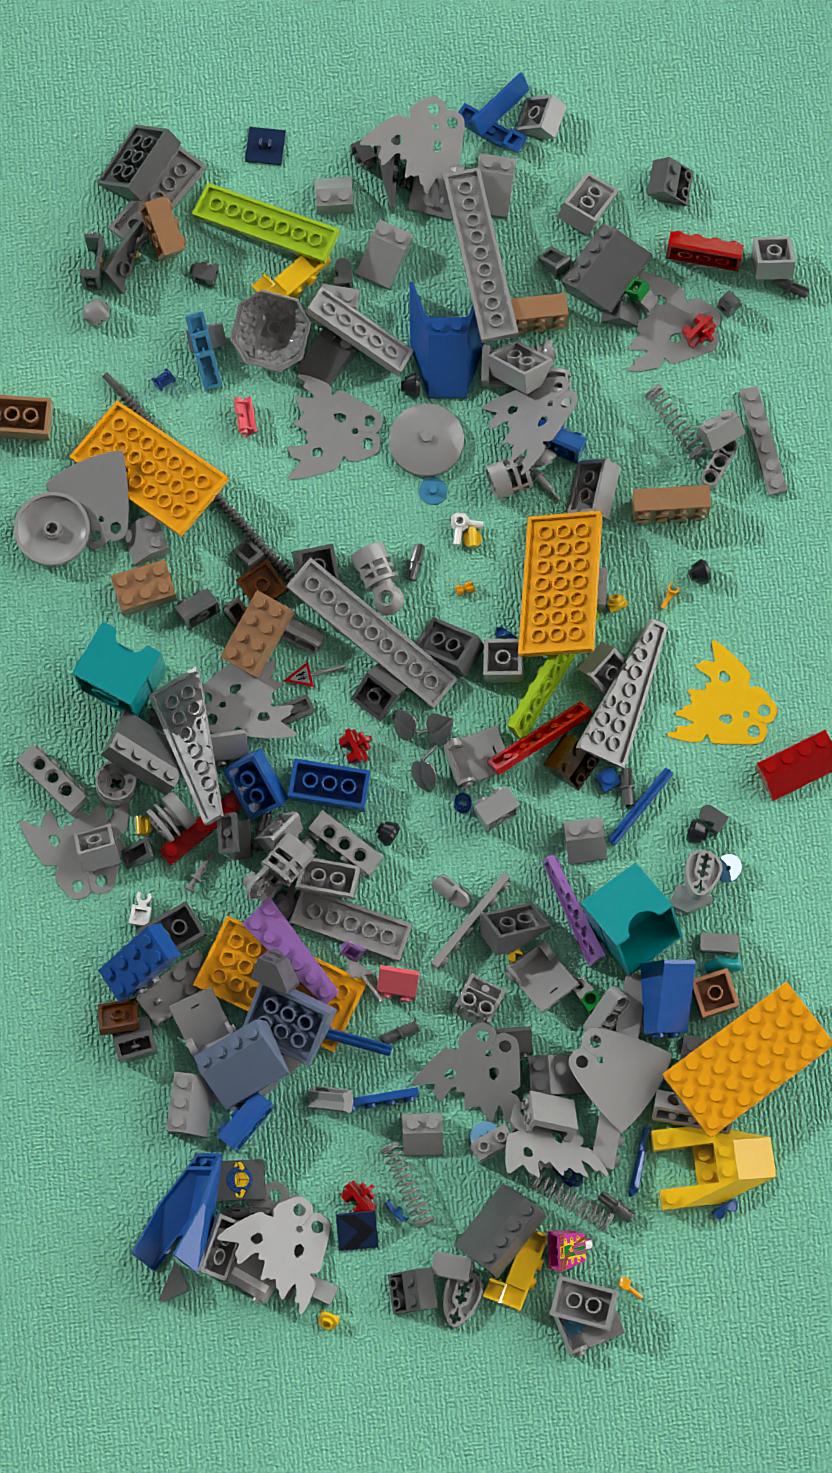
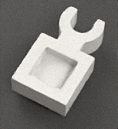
M138 892L136 896L138 905L132 904L129 924L142 927L150 922L152 908L147 907V905L151 902L152 896L148 893V898L141 900V892Z

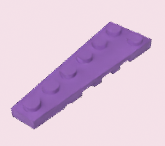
M554 854L547 856L542 861L543 866L588 967L594 966L605 956V947L602 942H598L567 878L561 870L559 860L555 858Z
M270 897L242 923L267 950L276 949L289 957L298 980L318 1000L328 1004L339 993Z

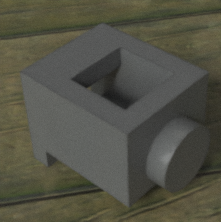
M360 140L350 145V152L354 155L357 164H361L363 169L367 170L377 163L376 154L370 145H360Z
M195 262V264L191 265L189 274L192 276L193 282L214 288L219 273V266L216 263L212 266L207 262Z

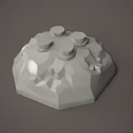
M260 290L238 304L230 340L244 363L281 372L303 359L312 322L298 299Z

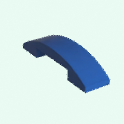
M464 103L458 112L464 118V126L480 136L471 129L472 118L479 110ZM497 123L480 136L498 147L515 153H519L528 139L527 136L516 130H508Z

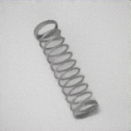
M661 385L653 387L645 394V398L651 400V406H656V412L660 411L659 417H665L663 423H669L667 428L673 429L672 435H678L676 441H682L680 446L686 447L685 453H691L689 456L690 460L698 458L707 450V447L703 446L704 443H701L694 450L686 451L691 444L699 440V437L691 443L682 446L683 442L691 437L695 431L685 438L678 440V437L688 430L691 425L684 428L681 432L674 434L675 429L685 423L687 419L681 421L677 426L669 428L673 421L682 416V413L671 421L665 422V419L678 408L676 407L667 415L661 416V413L670 407L673 401L663 409L656 410L658 405L667 400L669 396L664 397L656 404H652L656 397L665 392V390H662L663 386Z
M395 1142L384 1147L380 1150L381 1154H383L382 1157L384 1158L391 1157L386 1161L387 1165L395 1164L389 1169V1172L398 1171L396 1174L393 1175L392 1179L402 1178L396 1183V1186L406 1185L399 1191V1193L401 1194L409 1192L407 1195L403 1197L402 1200L407 1201L413 1199L406 1205V1208L415 1207L413 1210L410 1211L409 1215L419 1214L413 1219V1222H417L414 1225L417 1228L434 1220V1216L432 1215L420 1220H416L418 1217L428 1212L430 1208L412 1213L422 1205L426 1204L427 1201L408 1206L415 1200L422 1197L423 1194L405 1199L407 1196H409L416 1190L420 1189V1187H416L401 1192L403 1189L413 1184L417 1180L415 1179L403 1184H399L401 1181L411 1176L413 1172L399 1177H395L400 1172L410 1167V1165H407L402 1168L391 1170L395 1166H397L398 1164L402 1163L407 1159L403 1158L401 1160L388 1163L390 1160L403 1153V1151H400L391 1155L384 1156L391 1150L400 1146L399 1142Z
M543 1171L540 1172L539 1178L535 1180L531 1189L535 1190L536 1192L545 1183V1186L542 1191L543 1196L553 1185L548 1197L549 1200L552 1199L560 1189L555 1201L556 1204L559 1203L560 1200L567 1193L562 1204V1208L566 1207L567 1204L573 1198V1201L569 1208V1212L573 1211V1209L580 1202L576 1212V1216H578L587 1206L586 1211L583 1215V1220H585L594 1210L589 1222L590 1225L601 1214L596 1228L598 1229L607 1219L601 1232L603 1231L604 1233L606 1231L607 1227L609 1226L610 1222L615 1216L613 1213H608L607 1216L600 1223L605 1208H602L600 1212L596 1215V1217L593 1219L598 1207V1204H595L594 1207L590 1210V1212L586 1215L591 1204V1200H588L587 1203L583 1206V1208L579 1211L584 1200V1196H582L573 1206V1203L577 1196V1192H575L566 1202L571 1190L570 1187L564 1192V1194L558 1200L560 1193L563 1189L564 1183H562L552 1195L554 1187L557 1183V1179H555L545 1191V1188L550 1179V1175H548L541 1183V1185L538 1187L539 1182L545 1174V1172Z

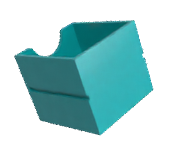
M102 621L72 674L81 691L121 713L126 709L140 718L150 700L149 695L155 692L167 672L162 653L150 646H146L137 652L130 650L117 642L116 628Z
M637 863L631 865L581 902L586 918L597 940L603 943L607 952L611 953L612 958L627 976L640 968V963L649 962L683 937L673 905Z

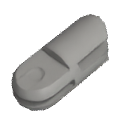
M441 874L432 882V888L454 906L466 908L471 903L470 893L445 874Z

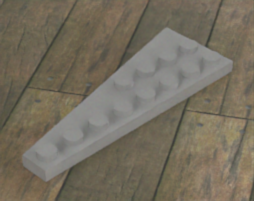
M655 619L648 620L577 743V749L616 767L625 768L668 629L667 625Z
M194 667L151 693L149 697L203 823L209 826L224 815L199 669Z

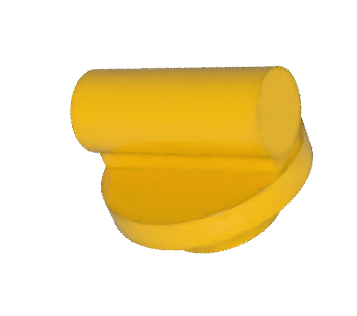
M469 527L468 531L463 535V542L468 548H476L481 544L482 536L475 527Z
M613 594L607 600L610 613L628 606L624 595Z
M135 816L136 836H147L153 827L149 817Z
M520 948L514 952L506 953L510 964L516 961V957L523 956V952L519 951Z
M322 1310L318 1323L326 1330H333L337 1327L341 1317Z

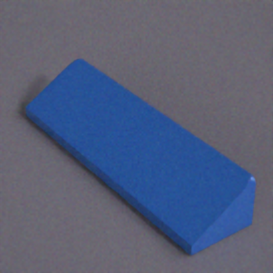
M522 72L513 78L472 118L471 129L480 136L486 133L529 91V86Z

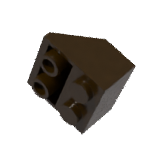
M564 734L543 765L557 778L579 791L600 760L577 749L576 746L579 739Z

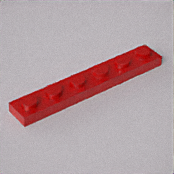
M579 701L487 760L488 766L497 775L502 774L592 716L591 710Z
M233 790L221 799L223 814L237 813L243 808ZM200 816L196 819L194 825L187 830L181 831L179 837L175 836L173 842H168L159 849V853L172 866L217 829V821L207 826L203 823Z

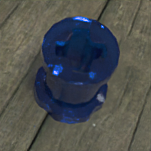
M167 368L156 378H151L153 384L160 392L171 382H176L174 376Z
M465 793L456 795L454 800L456 811L467 813L471 809V797ZM460 800L466 802V806L463 807V805L460 804Z

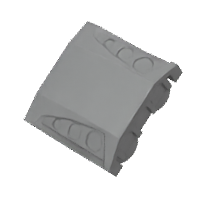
M471 973L453 1010L460 1018L472 1024L483 1022L490 1025L507 989H501Z

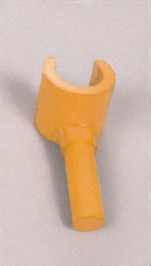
M673 583L669 584L666 598L660 608L665 609L670 599L678 594L679 586L676 591H672L670 588Z
M621 1277L618 1286L641 1300L643 1296L630 1287L632 1280Z

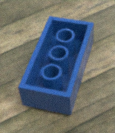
M295 758L288 798L290 801L365 813L371 771Z
M158 923L147 926L98 971L118 1002L133 998L139 989L147 986L179 958L181 953L162 924Z

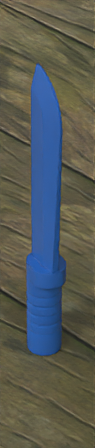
M643 1127L628 1197L634 1196L639 1190L645 1156L648 1150V1139L651 1128Z

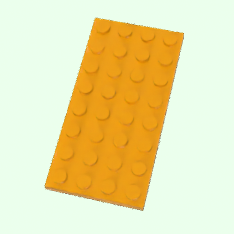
M116 400L69 456L72 461L78 463L99 454L123 451L129 501L181 537L230 480L224 473L118 400Z
M600 510L528 517L518 655L520 657L594 652L602 531V512Z
M227 915L193 986L200 990L212 986L217 998L248 1012L259 982L251 979L258 957L269 950L242 925L243 922ZM314 957L339 991L327 1004L337 1009L330 1028L344 1032L367 984L358 977L351 979L350 973ZM301 982L295 988L317 999ZM324 1038L320 1047L334 1053L339 1042Z
M785 982L664 1072L662 1077L707 1136L712 1138L832 1048V1039L788 982Z

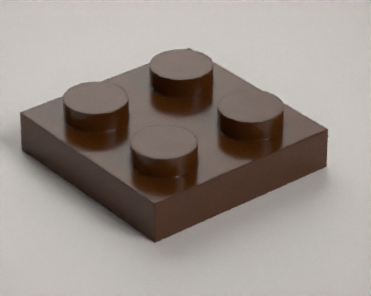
M267 559L236 579L237 584L250 602L257 590L274 600L289 591Z
M136 998L121 1002L115 1001L98 1004L100 1036L139 1029Z

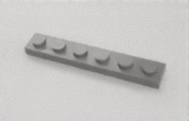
M758 386L739 390L740 399L768 495L773 496L786 493L788 489Z
M503 872L431 962L435 969L438 970L440 966L442 968L446 966L450 960L448 956L452 951L455 953L462 945L460 941L464 936L467 938L474 930L472 926L476 921L480 923L481 914L485 913L484 911L488 906L492 908L498 900L496 896L500 891L504 893L510 885L508 882L510 876Z

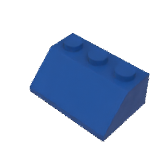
M541 417L538 427L544 425L548 420ZM562 426L553 440L544 441L543 444H547V447L555 451L557 456L578 464L587 439L584 438L583 434L578 432L572 433Z
M261 748L243 756L222 770L250 820L282 806L288 799V795Z
M258 1092L243 1100L245 1104L241 1109L237 1107L231 1114L232 1119L228 1124L225 1122L218 1130V1137L236 1153L275 1108L269 1100Z

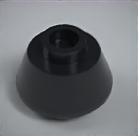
M413 373L405 376L404 380H401V392H405L406 396L414 399L420 396L419 375Z
M699 559L691 565V569L688 570L691 581L694 580L699 584H708L711 581V573L706 560Z
M698 818L693 819L686 836L688 843H701V840L705 841L709 832L706 829L707 825Z
M386 821L385 824L381 822L376 833H378L377 838L384 846H390L400 830L399 824Z

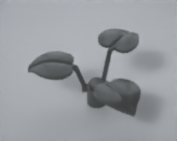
M396 710L393 712V724L397 735L401 739L411 740L414 737V733H428L429 741L435 743L421 760L414 761L411 767L412 777L421 789L432 792L436 783V771L429 762H425V759L438 746L448 742L454 718L434 713L427 718V729L416 730L417 722L412 714L404 710Z

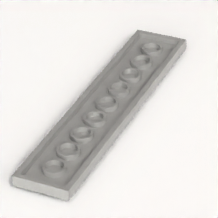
M480 167L443 174L481 342L485 343L519 336Z
M311 557L286 586L289 591L380 666L405 684L408 689L431 708H435L458 680Z

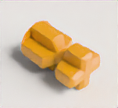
M472 581L465 582L463 587L460 584L455 586L458 596L463 595L464 591L467 593L475 591Z

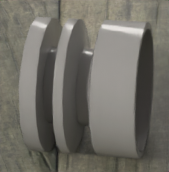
M111 761L107 762L99 768L96 775L97 794L105 804L110 806L125 805L134 797L136 792V777ZM114 782H115L116 784H119V786H120L119 789H117L116 787H113V783H114Z
M172 791L162 798L165 808L162 809L159 805L155 804L153 806L158 812L157 814L151 809L146 811L150 823L170 843L175 840L170 833L171 831L178 837L181 835L177 826L181 825L187 830L196 823L193 815Z

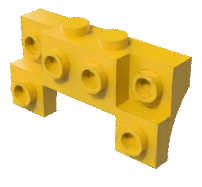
M294 253L298 259L280 273L274 281L264 273L256 283L251 284V288L256 293L260 290H266L296 299L302 294L305 287L311 286L316 282L317 274L330 264L331 260L328 257L324 264Z
M535 1231L517 1253L506 1283L490 1278L483 1297L521 1311L528 1290H533L537 1279L534 1278L536 1270L540 1271L544 1260L541 1259V1256L546 1246L548 1235Z

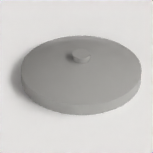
M418 404L407 408L395 419L389 433L391 455L398 466L411 475L427 478L444 474L461 457L464 447V434L461 424L449 410L439 405Z
M45 492L32 497L20 508L14 522V536L19 549L29 560L43 566H60L73 561L83 552L90 537V522L85 509L76 499L61 492Z

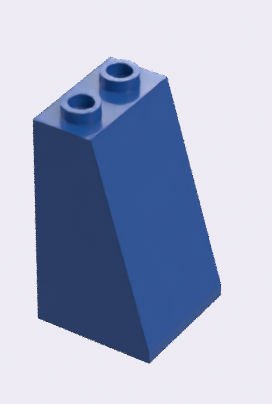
M659 960L640 963L644 1034H652V1038L664 1037V1034H668V1038L680 1037V1033L688 1032L695 960Z

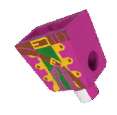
M573 1230L547 1231L550 1269L562 1272L585 1262L586 1250L592 1248V1241L590 1238H585L584 1233Z

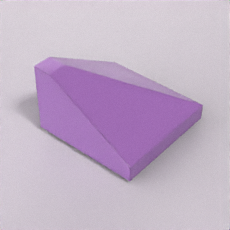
M351 941L342 943L340 948L341 955L356 962L366 951V948Z

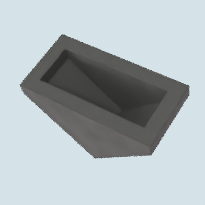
M553 246L538 256L539 260L555 279L570 269V256Z
M620 300L612 313L602 310L601 323L638 327L640 308Z
M248 539L233 549L235 555L248 570H251L265 560L264 553Z
M237 596L223 607V612L236 628L247 608Z
M148 837L121 851L127 869L155 861Z
M174 1262L159 1298L162 1302L190 1291L178 1263Z

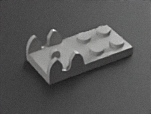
M198 950L161 977L153 979L146 988H141L134 994L157 1028L173 1017L169 1008L170 1005L202 991L193 986L205 961Z

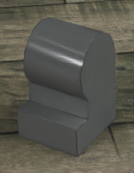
M345 258L338 259L335 263V273L338 277H334V286L353 288L350 261Z
M729 290L721 297L717 308L727 318H730L742 306V303Z
M711 805L703 806L699 812V820L704 824L711 825L710 832L716 836L729 818Z

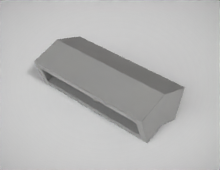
M291 618L281 638L316 654L325 640V635Z
M314 1086L307 1091L309 1096L307 1107L351 1113L353 1097L349 1089Z

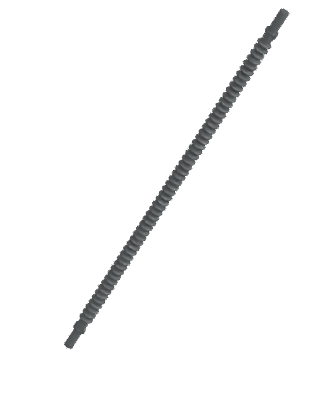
M108 372L102 376L113 388L114 393L121 397V401H125L124 404L128 405L129 409H132L136 414L158 428L155 420H151V416H147L148 412H144V408H140L141 405L137 404L136 400L133 401L134 397H130V393H126L122 385L118 384ZM218 493L213 502H217V506H221L220 509L225 510L224 514H228V518L231 517V521H235L236 526L239 525L238 529H242V533H246V537H250L249 541H253V544L261 549L264 556L268 557L267 560H271V565H275L274 568H278V572H282V577L285 576V580L290 582L295 574L291 572V568H287V564H283L284 560H280V556H276L277 553L272 552L273 548L269 549V544L266 545V541H262L261 536L258 537V532L255 533V529H251V525H247L248 521H244V517H240L241 514L236 513L237 509H233V505H229V501L226 502V497H222L223 494ZM328 623L337 633H339V631L336 628H334L330 623Z

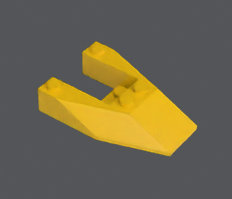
M693 1127L653 1130L650 1133L653 1153L692 1148L697 1185L660 1190L661 1212L721 1204L776 1177L770 1137L730 1130V1134L718 1132L712 1138H709L703 1129Z

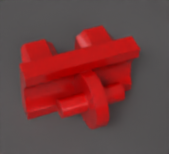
M699 313L694 319L696 324L694 328L688 325L682 329V334L692 349L698 343L702 344L705 341L711 343L714 340L712 334L715 332L714 328L716 325L713 322V316L710 314L705 316Z
M348 728L345 730V734L338 740L343 748L352 746L353 751L346 755L349 763L355 764L369 761L370 759L366 751L371 749L368 743L373 740L372 737H365L363 732L357 734L356 729L351 730Z
M353 1180L344 1186L346 1189L340 1195L346 1203H349L352 1199L359 1203L353 1208V1212L374 1211L377 1208L372 1202L375 1198V1195L371 1192L375 1188L373 1184L367 1187L364 1182L358 1185Z

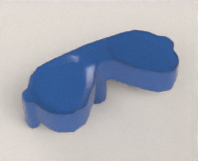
M496 627L495 635L497 638L506 636L508 639H518L505 628Z
M390 1199L385 1203L389 1211L400 1221L405 1223L409 1219V1217L406 1218L399 1213L402 1209L400 1206L395 1210L390 1203Z
M731 1199L726 1203L723 1202L720 1204L721 1206L715 1208L711 1213L717 1219H722L726 1210H737L738 1201Z

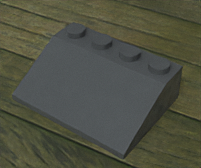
M135 124L96 183L128 199L143 201L148 196L152 186L158 181L162 171L168 166L172 156L178 151L181 142L169 129Z
M602 223L561 282L568 294L612 313L625 295V289L633 278H637L652 257V253L617 229Z
M124 709L101 756L166 796L175 788L182 774L166 734Z
M502 1183L454 1246L498 1279L547 1216L526 1197Z

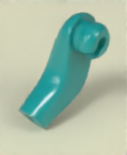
M718 957L704 964L707 973L726 968L728 971L737 972L743 967L742 961L738 957L732 959Z

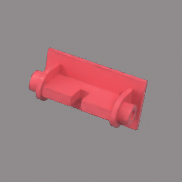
M251 396L243 400L241 397H237L233 402L236 415H240V417H237L238 432L244 438L257 432Z

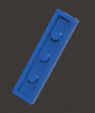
M418 1087L353 1098L351 1112L357 1111V1107L365 1106V1109L376 1108L377 1104L380 1103L389 1106L396 1104L398 1100H404V1103L416 1101L415 1098L419 1097Z

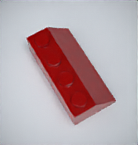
M670 231L665 259L738 272L744 245L737 241H722L716 237L710 239L700 234L689 235L683 231Z
M826 730L756 764L755 769L772 801L832 772V741Z

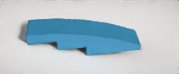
M203 310L186 314L185 318L204 391L222 387Z

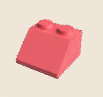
M380 965L377 992L382 998L392 999V996L400 997L399 1000L403 1002L416 1000L419 971Z

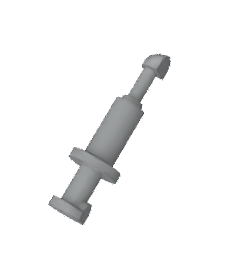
M533 465L529 471L536 476L534 481L538 480L543 488L553 495V500L558 502L560 498L552 490V485L543 476L545 473H540L535 465Z
M209 853L208 858L205 862L201 863L195 874L190 875L192 880L189 885L185 886V889L193 892L196 883L202 882L201 877L207 870L211 858L215 857V853Z

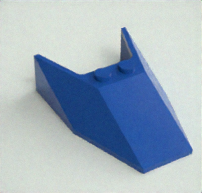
M410 282V347L414 350L413 355L429 398H467L482 354L483 345L485 344L481 342L473 305L467 317H427L413 282Z
M197 1153L159 1202L131 1252L133 1256L151 1270L155 1271L180 1240L173 1256L197 1273L214 1222L222 1154Z

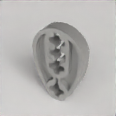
M706 850L695 851L688 856L685 863V886L690 897L696 901L703 900L711 894L722 873V862L712 852ZM704 859H707V864L705 866L706 870L703 875L704 878L700 877L702 864ZM699 885H700V888H699L700 893L697 892V888H698Z
M472 1272L470 1278L473 1282L467 1285L470 1292H466L464 1295L467 1301L462 1302L461 1305L458 1304V1300L455 1297L461 1295V1290L458 1288L463 1286L464 1282L448 1279L446 1282L443 1304L447 1323L451 1327H459L467 1321L480 1302L483 1294V1284L474 1272ZM457 1308H459L458 1317L461 1320L453 1324L449 1316L454 1315Z

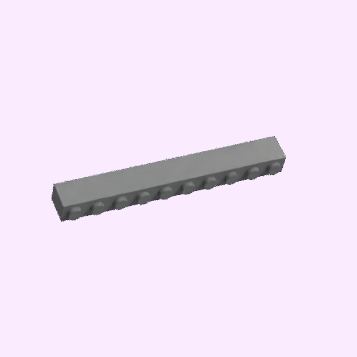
M626 974L622 991L629 998L630 1004L616 1023L615 1032L638 1039L639 1032L644 1030L641 975L631 974L627 976ZM600 1111L592 1151L600 1159L606 1170L613 1171L614 1167H618L620 1156L616 1154L618 1147H622L624 1136H620L621 1132Z

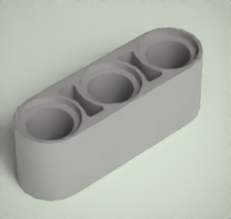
M735 440L717 449L702 474L701 485H709L710 490L715 489L735 457L738 448ZM731 446L733 451L727 452L724 450V447ZM720 461L724 466L717 467L714 463ZM712 477L714 482L708 483L705 478Z
M618 986L610 987L603 995L583 1025L585 1032L590 1028L607 1030L614 1028L630 1004L629 998ZM594 1035L591 1037L594 1042H601L599 1036Z

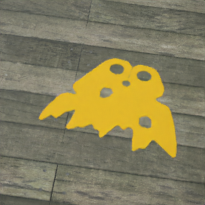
M712 640L715 661L703 660L701 663L695 664L700 671L711 678V682L705 684V690H687L691 695L690 700L692 704L684 706L682 710H678L675 714L694 723L688 726H677V731L668 732L667 736L683 741L700 742L708 735L710 741L714 744H759L764 740L768 732L766 724L771 723L777 714V706L763 688L758 686L749 687L751 677L749 671L729 650L717 641ZM721 671L726 672L730 676L728 682L724 683L719 679ZM761 705L769 706V715L761 716L758 713V708ZM746 711L750 714L748 718L743 717V713ZM721 715H731L732 721L730 724H726L719 717ZM755 725L760 729V734L757 737H751L748 734L750 726Z

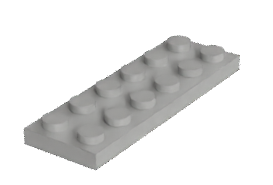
M179 146L176 154L168 162V166L158 177V181L148 192V196L143 201L131 200L108 227L109 230L123 240L137 221L144 224L139 208L145 202L165 195L167 200L170 199L174 209L204 174L207 166ZM145 224L142 228L141 238H137L135 248L138 250L149 239Z
M322 286L305 311L309 316L396 376L400 375L414 351Z
M301 890L290 920V924L341 942L351 941L366 948L367 951L398 962L401 960L413 924L330 895Z

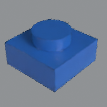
M612 766L595 775L604 793L621 784Z

